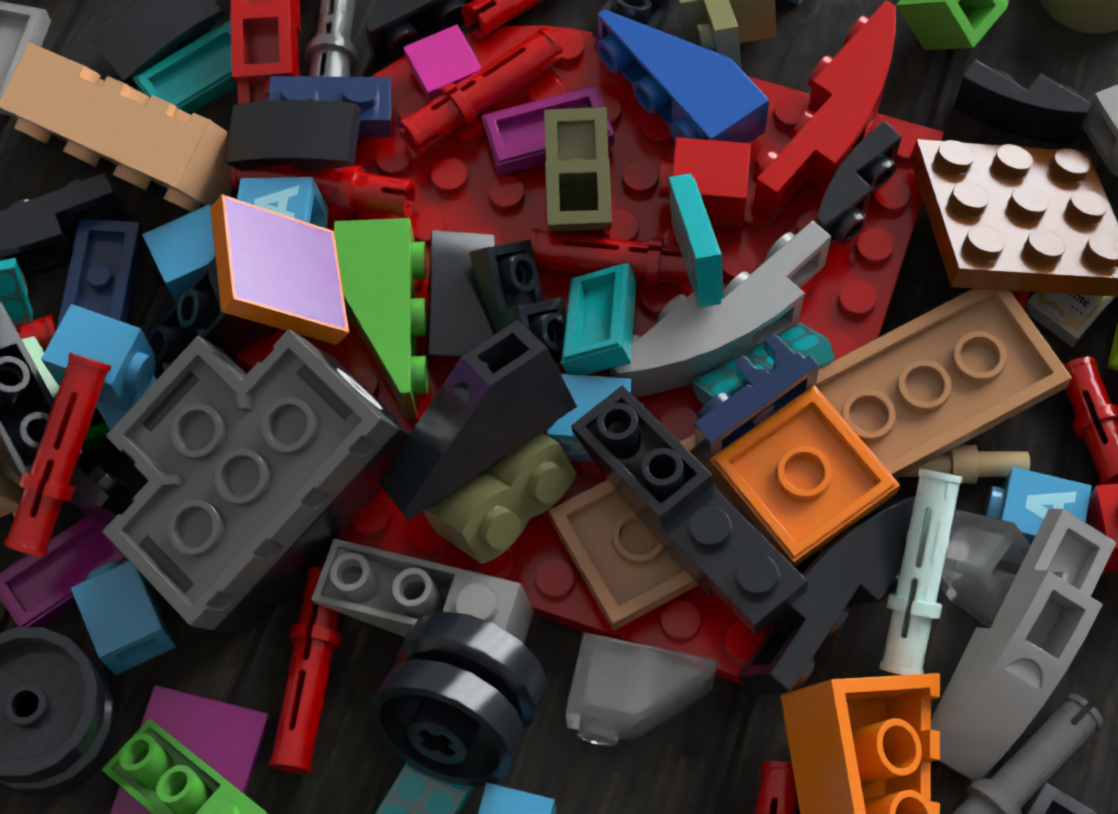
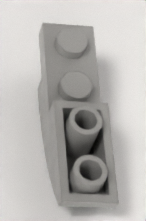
M813 220L796 235L791 232L784 234L768 251L765 258L766 262L751 275L747 271L741 272L726 286L723 291L724 299H721V304L699 308L694 292L688 297L683 294L676 296L660 312L657 324L642 337L637 334L633 335L631 363L610 368V377L631 379V394L634 397L652 395L691 384L690 380L724 364L731 358H736L751 350L752 347L763 342L769 335H776L795 325L800 320L805 292L800 288L825 266L831 236Z
M1048 509L991 628L976 627L933 714L931 729L940 731V760H937L938 762L971 781L979 780L984 777L1021 736L1067 671L1103 605L1092 598L1091 595L1117 542L1065 509Z

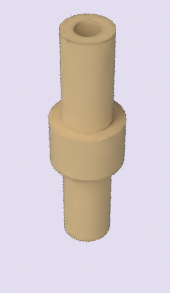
M959 445L901 477H920L918 473L919 468L961 476L963 477L962 484H976L978 477H1007L1012 467L1030 471V456L1028 451H978L976 445Z

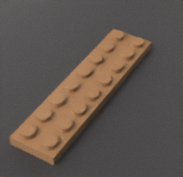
M973 288L818 369L816 387L896 480L1067 388L1072 376L1011 291ZM695 434L680 441L712 474L713 486L761 533L708 468L709 461L695 445ZM608 479L548 510L551 524L613 631L698 586L638 518Z

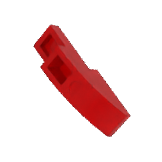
M231 0L232 78L237 82L238 104L269 101L270 76H300L298 34H301L300 0Z
M886 0L870 18L865 15L861 16L849 30L844 41V47L834 58L827 55L821 59L808 80L807 85L812 88L808 111L802 115L793 128L790 136L791 141L780 153L775 150L769 152L757 167L753 175V182L756 183L753 210L772 223L809 181L826 192L841 164L852 150L869 134L878 112L891 63L896 33V6Z

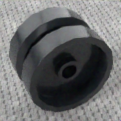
M441 611L421 616L407 632L396 653L395 665L384 675L370 701L369 720L378 738L398 758L418 771L452 784L471 787L484 786L486 782L496 784L510 772L522 746L524 730L532 724L544 698L547 679L539 660L522 641L498 625L469 614Z
M44 627L12 628L0 633V785L25 796H55L82 785L105 764L118 738L121 709L113 684L80 648L66 636Z

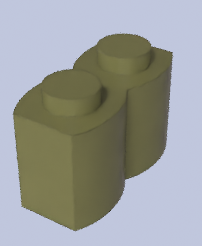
M539 433L502 457L490 469L481 471L447 494L437 505L422 512L438 535L483 564L505 552L521 535L530 518L536 517L554 506L568 491L577 473L560 443L543 433Z

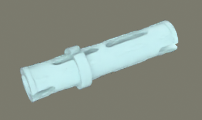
M919 468L918 475L920 477L910 526L907 532L896 594L889 593L886 606L893 611L883 660L880 662L879 668L887 672L899 675L924 673L923 665L933 618L940 619L942 604L937 603L936 600L946 550L949 545V536L959 486L963 480L961 476Z

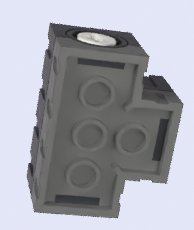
M290 329L272 346L274 350L262 363L258 362L254 367L202 337L197 336L106 435L121 452L128 454L136 462L134 466L146 477L148 482L133 497L134 502L122 515L118 514L102 532L181 617L193 627L246 637L259 623V617L270 605L274 606L305 573L303 569L315 556L319 557L330 546L333 539H336L350 524L348 520L359 508L364 509L382 489L378 482L411 433L336 358Z

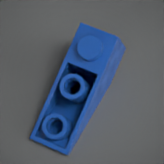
M608 10L598 14V42L596 43V50L601 61L609 71L615 74L620 72L632 85L637 101L647 113H657L668 125L675 144L676 137L750 143L765 133L769 99L731 58Z

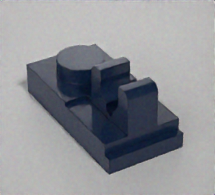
M774 334L764 339V350L774 361V368L771 372H768L767 369L754 367L746 356H740L736 360V376L744 384V387L733 395L728 391L716 395L697 414L699 420L694 423L695 445L704 457L709 461L714 455L814 385L816 386L819 364L811 355L804 358L799 351L794 354L779 336Z

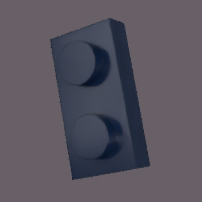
M270 76L269 101L323 100L355 103L362 108L358 137H391V77Z
M79 219L57 328L71 304L128 323L144 241L142 235L144 231L139 222Z

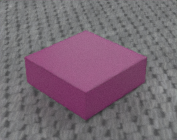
M458 24L403 47L405 59L429 103L438 96V90L449 82L456 85L481 68Z

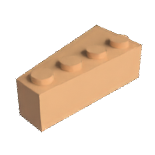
M28 42L0 100V108L18 118L14 129L45 144L48 143L51 135L57 136L67 141L63 152L94 167H97L100 158L106 159L117 165L113 173L114 176L145 191L151 181L168 189L163 199L189 212L200 209L201 205L207 206L211 204L213 206L221 195L230 197L233 191L230 183V168L232 166L225 163L229 138L227 131L205 117L195 113L190 115L176 108L177 106L154 95L150 98L112 77L106 76L104 81L100 79L101 75L86 66Z

